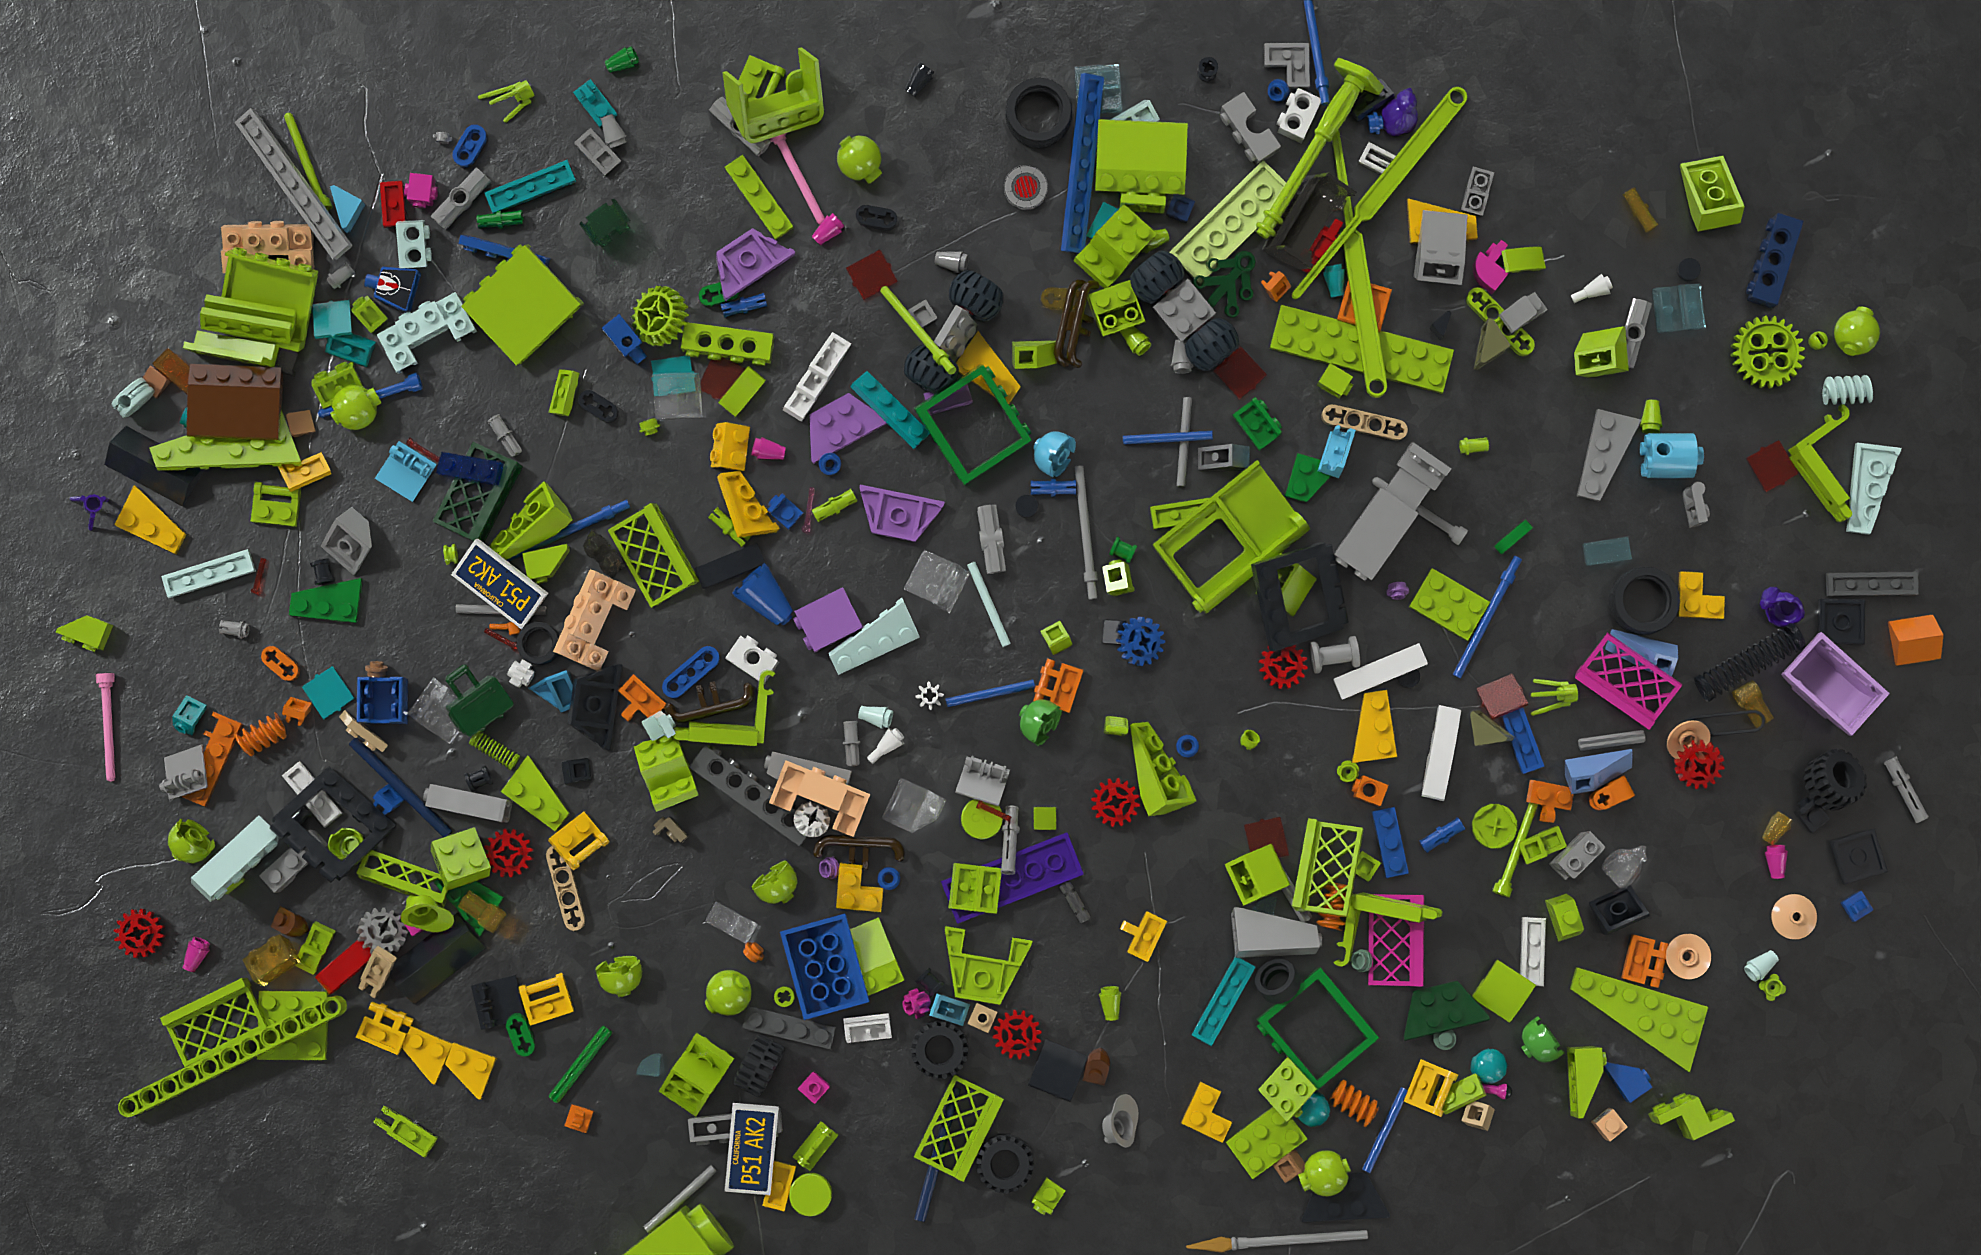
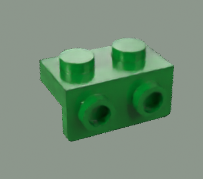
M1254 397L1232 416L1257 450L1260 451L1282 434L1280 430L1282 426L1275 417L1271 418L1267 413L1269 409L1264 401L1261 399L1258 401Z

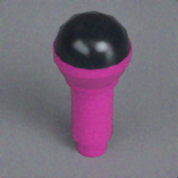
M1482 1083L1485 1093L1497 1095L1503 1100L1509 1099L1512 1095V1088L1507 1084L1495 1086Z

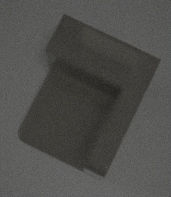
M279 347L275 367L281 368L282 374L295 377L296 372L293 371L298 354Z

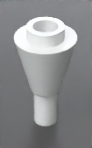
M1600 274L1583 290L1572 294L1571 298L1576 303L1587 297L1611 294L1610 289L1613 286L1608 276L1603 277Z
M888 728L877 748L867 757L868 760L874 764L883 754L885 755L903 745V734L897 728Z

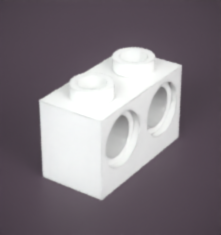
M1300 88L1297 89L1295 94L1291 93L1285 104L1289 108L1286 114L1281 113L1276 125L1280 126L1277 133L1302 144L1321 103L1320 98ZM1305 101L1308 104V108L1300 109L1297 106V102ZM1294 120L1298 123L1299 127L1291 129L1287 122Z

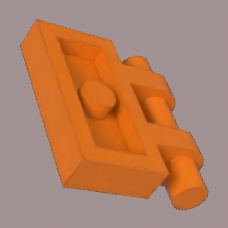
M1047 659L1045 666L1041 668L1040 673L1042 675L1038 686H1035L1034 692L1036 694L1033 701L1047 696L1050 697L1051 702L1061 707L1060 710L1070 713L1083 670L1062 663L1060 671L1053 670L1055 661ZM1050 677L1057 678L1053 691L1047 689Z
M1632 934L1621 978L1645 984L1646 976L1652 977L1650 986L1659 988L1660 981L1663 980L1665 974L1662 972L1669 944L1660 942L1659 950L1653 949L1655 940ZM1651 956L1657 957L1654 970L1648 969Z

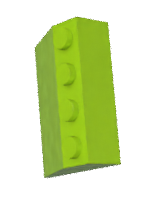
M1098 119L1095 191L1185 194L1188 123Z

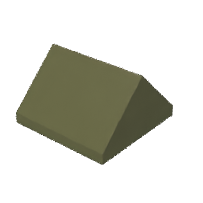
M1488 318L1481 328L1474 369L1479 370L1503 354L1511 346L1498 325L1491 318Z

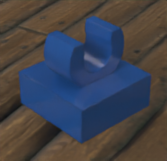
M389 784L377 791L373 796L375 800L373 805L376 807L380 804L385 809L382 812L384 815L393 811L404 801Z
M1858 891L1840 902L1852 922L1873 911L1872 906L1862 891Z

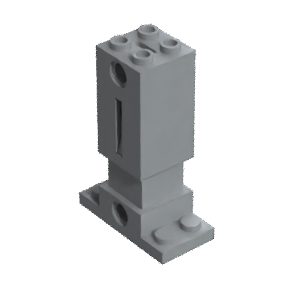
M1413 442L1410 443L1396 464L1400 468L1385 489L1379 488L1334 552V555L1337 556L1335 560L1346 568L1348 565L1355 568L1354 574L1364 581L1367 578L1372 580L1419 514L1415 510L1430 488L1435 491L1451 470L1450 467Z

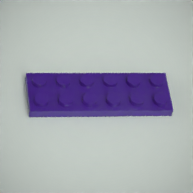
M1067 832L1016 852L1015 874L1005 875L1001 873L998 908L1084 875ZM1002 858L982 866L1002 868ZM952 877L941 881L948 901L950 899ZM952 909L957 924L986 913Z

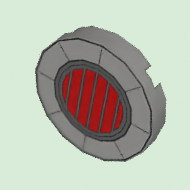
M1030 165L1018 166L1012 169L1004 182V194L1008 202L1021 210H1032L1040 206L1048 192V183L1045 175L1038 168Z

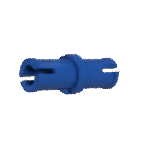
M764 293L748 298L743 296L740 297V300L721 304L722 310L731 308V310L723 312L724 318L743 312L748 314L750 310L767 307L766 301L757 303V301L765 299Z
M1051 479V481H1031V487H1040V489H1031V495H1076V488H1066L1076 487V480L1056 481V479Z
M1457 817L1443 827L1435 828V832L1419 840L1425 852L1428 853L1443 842L1445 844L1449 842L1448 839L1464 831L1465 827Z

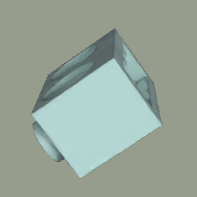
M425 220L398 221L396 223L399 268L427 267L428 261H432L431 248H427L426 239H430L429 225H425ZM408 228H417L419 230V237L416 239L409 237ZM410 250H418L421 253V259L419 261L412 260L409 256Z

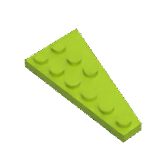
M282 410L279 440L187 437L186 435L150 447L158 471L185 470L186 468L194 467L209 469V467L245 468L258 467L259 465H302Z
M1576 967L1570 990L1681 1066V1068L1690 1072L1708 1010L1707 1006Z

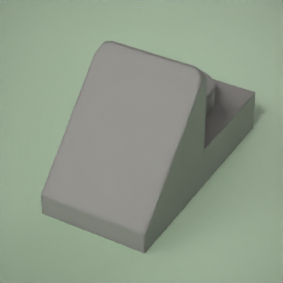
M1534 292L1529 296L1520 298L1503 311L1499 317L1510 332L1513 333L1544 314L1548 309Z

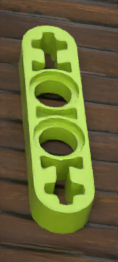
M1473 288L1466 296L1468 306L1484 322L1488 319L1486 312L1489 308L1496 309L1499 315L1505 311L1482 288ZM1472 294H1474V295L1480 294V295L1482 296V297L1480 298V301H1481L1483 304H1485V303L1488 301L1490 304H1488V305L1483 309V311H1481L1480 308H1481L1483 305H1482L1480 302H1478V301L1474 303V302L1472 301V299H1473V295H1472ZM1498 315V318L1494 321L1502 331V327L1505 324ZM1522 327L1511 336L1504 334L1511 344L1510 348L1517 355L1527 356L1533 351L1535 347L1534 340ZM1518 332L1521 334L1518 339L1521 342L1527 341L1529 343L1527 345L1528 351L1526 349L1520 350L1521 344L1517 339L1514 343L1511 341Z

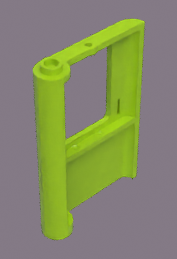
M1256 460L1152 545L1193 598L1192 605L1199 613L1203 611L1207 614L1253 576L1251 564L1278 556L1307 533L1310 527L1304 518L1293 510L1263 470L1259 461ZM1221 518L1243 546L1244 551L1201 587L1197 588L1175 561L1173 555L1213 521Z

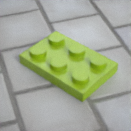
M1431 568L1409 608L1468 641L1490 602Z
M1272 1107L1225 1142L1249 1176L1254 1179L1306 1141L1307 1137L1293 1118L1286 1122L1277 1110Z

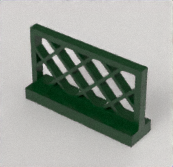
M472 442L433 522L472 541L479 539L485 543L523 466L510 458ZM476 449L483 451L485 460L474 464L473 455ZM496 460L504 461L505 464L502 470L494 473L491 462ZM487 464L490 475L479 478L476 468ZM473 470L475 480L464 484V473ZM492 479L493 487L491 491L483 493L481 482ZM477 484L480 495L469 498L466 488ZM462 490L465 500L454 504L452 496L456 491ZM482 499V509L473 513L470 502ZM467 504L470 515L459 518L456 508ZM452 509L455 520L448 523L441 521L444 512ZM471 519L473 527L468 534L462 530L460 522Z

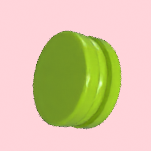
M973 799L965 805L961 814V822L968 835L975 839L984 840L998 833L1003 823V814L999 806Z
M805 1173L793 1182L789 1192L790 1203L801 1215L817 1216L823 1213L831 1202V1185L820 1174Z

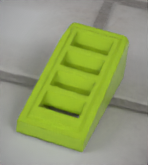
M1107 716L1105 718L1104 733L1118 736L1127 735L1128 719Z

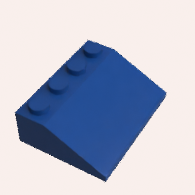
M846 913L780 932L804 1020L870 1002Z

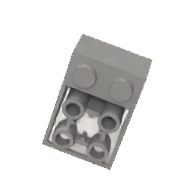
M1423 210L1414 277L1417 280L1462 285L1466 251L1467 214Z

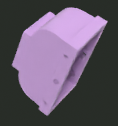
M1822 632L1814 637L1781 674L1792 686L1793 691L1823 718L1830 720L1849 736L1856 732L1890 694Z

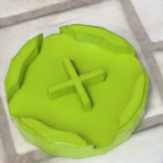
M1489 804L1480 808L1475 813L1472 820V832L1475 839L1481 845L1488 848H1502L1515 838L1517 820L1514 813L1508 807L1500 804Z

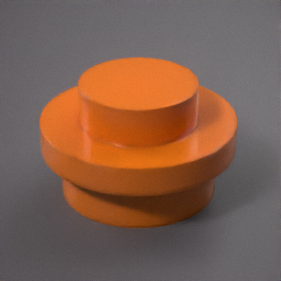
M746 943L743 953L750 961L757 963L764 958V950L758 943Z

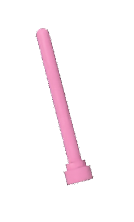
M786 133L769 138L771 142L778 145L817 223L821 224L825 217L785 141L787 139Z
M114 673L96 674V683H99L102 694L106 779L112 782L115 780V760L110 687H113L115 676Z

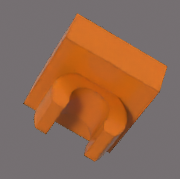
M1280 271L1276 274L1270 272L1269 275L1272 279L1268 283L1264 280L1261 281L1268 295L1275 302L1291 288L1288 279Z
M290 697L283 706L282 715H286L287 723L291 721L292 717L298 719V726H301L311 711L312 703Z
M571 1104L565 1127L587 1133L594 1111Z

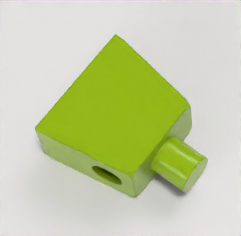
M1563 894L1545 900L1558 942L1578 936L1584 931L1574 898L1568 894Z

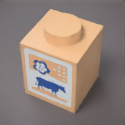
M1607 1108L1591 1121L1607 1141H1612L1627 1128V1125L1611 1108Z

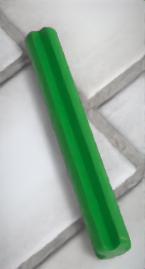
M602 1026L549 1094V1098L555 1103L561 1101L612 1034L610 1029Z

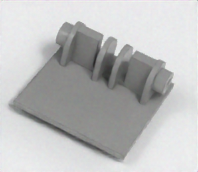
M203 745L164 758L166 779L160 783L159 787L162 792L168 793L169 800L208 788Z
M967 756L955 793L999 806L1010 770L1006 769V766L1003 767L997 764L993 766V762L987 764V760H984L983 763L981 759Z

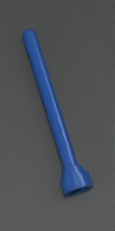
M418 373L408 375V378H405L403 382L376 390L379 399L405 390H413V392L422 390L423 386ZM332 405L320 409L318 416L321 418L330 416V413L334 411Z

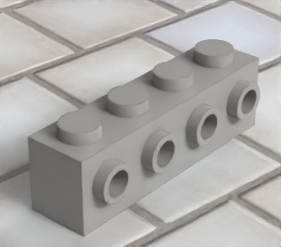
M781 1108L778 1110L776 1137H778V1133L783 1131ZM732 1113L689 1118L690 1142H696V1145L710 1144V1140L719 1139V1143L729 1142Z

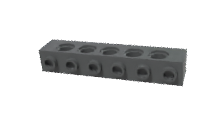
M713 745L710 748L704 746L689 768L801 847L807 836L801 834L795 826L788 827L785 824V817L789 814H795L796 810L794 808L796 804L793 805L791 812L779 807L776 813H768L766 806L771 799L774 789L768 784L765 788L757 783L759 778L748 771L745 774L740 771L741 765L730 758L726 761L721 757L723 752ZM715 762H721L724 769L722 773L716 775L712 772L711 767ZM734 775H739L742 778V783L737 788L730 785V778ZM752 788H758L760 791V797L755 801L750 800L748 797V792ZM806 816L809 818L808 826L813 824L814 817Z

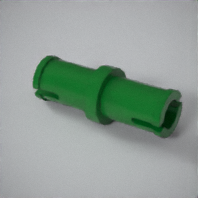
M500 210L493 214L477 215L478 228L498 227L500 229L507 225L524 224L523 216H521L523 214L522 210L502 212Z

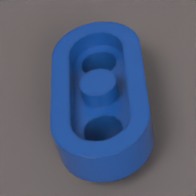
M471 125L467 127L458 141L452 154L458 166L464 168L471 166L487 141V134L481 126ZM475 134L480 135V138L477 141L472 140V137ZM464 153L469 154V157L466 160L461 159V156Z

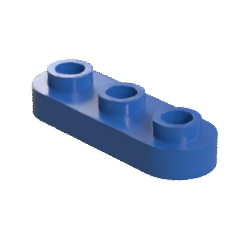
M711 646L701 648L664 680L662 684L664 694L670 698L681 697L718 665L720 661L718 651ZM707 654H711L713 656L711 662L705 661V656ZM689 669H695L696 673L693 677L688 676L687 672ZM677 683L678 690L671 691V684Z

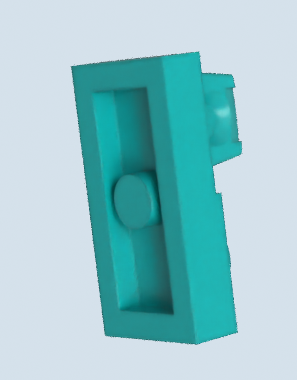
M591 79L573 92L600 129L603 127L600 118L613 114L614 118L618 116Z

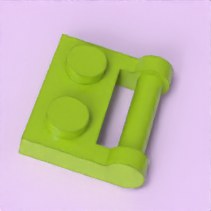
M749 55L738 81L743 84V90L748 95V101L750 102L757 99L756 97L767 72L773 75L763 97L774 94L786 70Z
M255 482L251 522L297 527L301 488L290 492L288 487L263 485V482ZM263 494L290 496L292 500L291 503L262 500Z

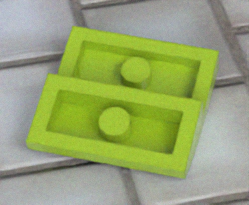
M954 863L948 908L997 914L1001 868Z
M1496 960L1485 979H1482L1472 998L1510 1023L1536 984L1499 960Z

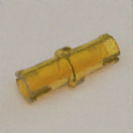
M1635 187L1623 194V197H1625L1633 210V216H1637L1646 233L1658 226V223H1656L1648 210V204H1644Z

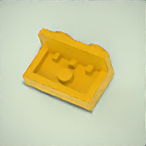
M728 422L716 424L713 431L714 445L710 453L712 468L745 471L750 427Z

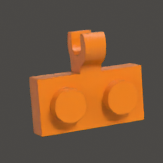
M634 674L618 690L631 702L621 714L628 722L638 710L648 718L662 711L666 704Z
M1530 780L1526 802L1542 805L1540 821L1554 823L1556 816L1554 808L1571 811L1574 794H1571L1569 787Z

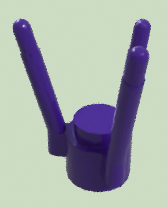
M91 494L87 497L73 496L70 497V501L83 502L85 511L90 513L88 529L92 530L95 513L101 510L103 502H108L109 498Z

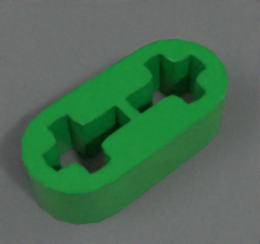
M721 282L703 287L699 292V300L705 307H714L737 300L741 291L725 301L723 294H721ZM707 291H710L711 294H719L717 296L712 297L711 302H708L707 299H703V297L706 296Z
M1525 519L1494 547L1500 554H1503L1533 527Z
M514 1013L508 1018L506 1023L509 1037L518 1055L529 1056L535 1049V1039L526 1017L520 1013ZM514 1019L518 1022L522 1021L523 1024L520 1026L521 1033L518 1032L516 1027L511 1026ZM523 1036L526 1043L530 1042L528 1050H525L524 1047H519L522 1043L520 1037Z

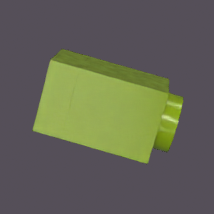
M700 1203L692 1210L685 1205L622 1255H725L734 1248V1245L713 1214Z

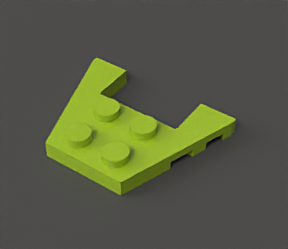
M945 926L955 997L1000 1005L1028 953L1032 941L1012 937L1008 961L962 953L965 929Z

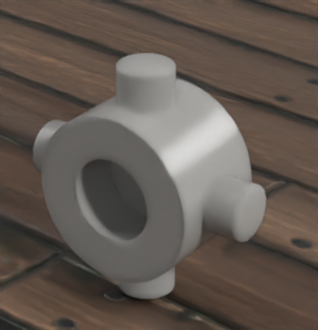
M436 132V134H433V138L436 139L435 142L448 144L449 141H452L449 133Z

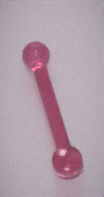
M814 487L809 488L805 523L801 528L803 533H809L810 531L809 520Z

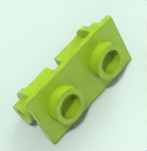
M820 1121L793 1155V1158L802 1167L811 1171L838 1137V1134Z

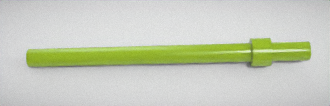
M887 286L882 287L880 292L933 354V359L936 363L942 365L950 375L954 374L956 368L950 362L948 354L934 343Z

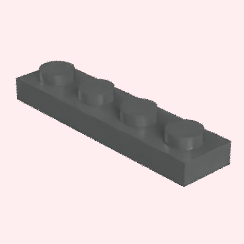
M1918 572L1827 573L1826 592L1827 596L1918 595Z
M747 1006L742 1027L743 1029L826 1049H831L836 1030L834 1026Z

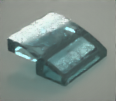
M1119 64L1075 67L1076 103H1078L1080 76L1082 73H1088L1104 77L1100 113L1122 112Z
M1681 284L1674 287H1656L1652 289L1658 333L1706 327L1700 284Z

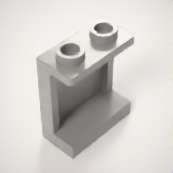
M1591 831L1580 832L1549 865L1564 880L1569 876L1574 879L1605 849V846Z

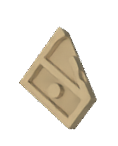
M346 710L339 716L347 726L346 731L355 738L361 736L365 739L363 743L371 750L375 751L377 748L383 752L388 746L382 738L364 724L358 723Z

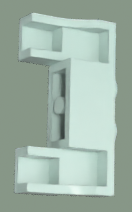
M456 292L438 302L427 301L418 306L419 309L417 311L402 314L399 316V320L395 322V325L377 334L391 364L398 374L409 365L418 364L411 349L450 329L455 340L458 342L461 340V337L468 333L477 332L468 313L461 307L462 302Z

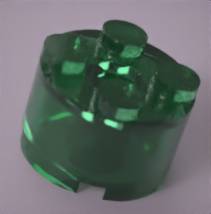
M615 198L611 200L613 202L612 205L608 206L605 203L586 217L588 220L586 224L582 221L579 223L595 247L600 245L601 248H604L613 241L611 237L617 232L619 235H622L631 228L629 226L631 219Z

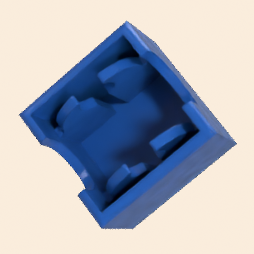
M357 677V722L361 724H408V679L404 677Z

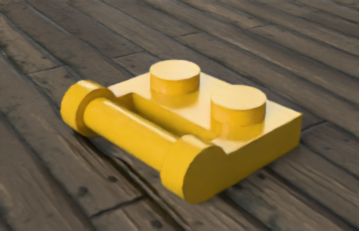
M582 812L548 839L572 870H576L583 860L601 846L605 847L609 844L608 838L597 828L585 812ZM593 835L596 840L573 857L569 853L589 836Z
M563 973L556 974L554 978L526 986V984L519 986V992L530 1026L574 1012ZM555 986L559 987V993L534 1001L530 1000L529 995Z
M1420 1060L1404 1102L1442 1117L1444 1112L1442 1108L1453 1081L1457 1080L1458 1074ZM1440 1076H1445L1434 1106L1429 1105Z

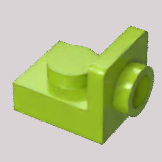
M368 295L364 298L362 296L359 297L352 304L353 308L351 311L370 333L388 319Z
M1046 1177L1031 1200L1035 1204L1033 1208L1043 1215L1046 1212L1051 1215L1066 1190Z

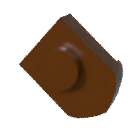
M282 906L279 907L270 926L290 937L302 936L309 932L308 924L303 917Z
M1102 1047L1093 1050L1089 1054L1082 1081L1105 1086L1110 1067V1057Z

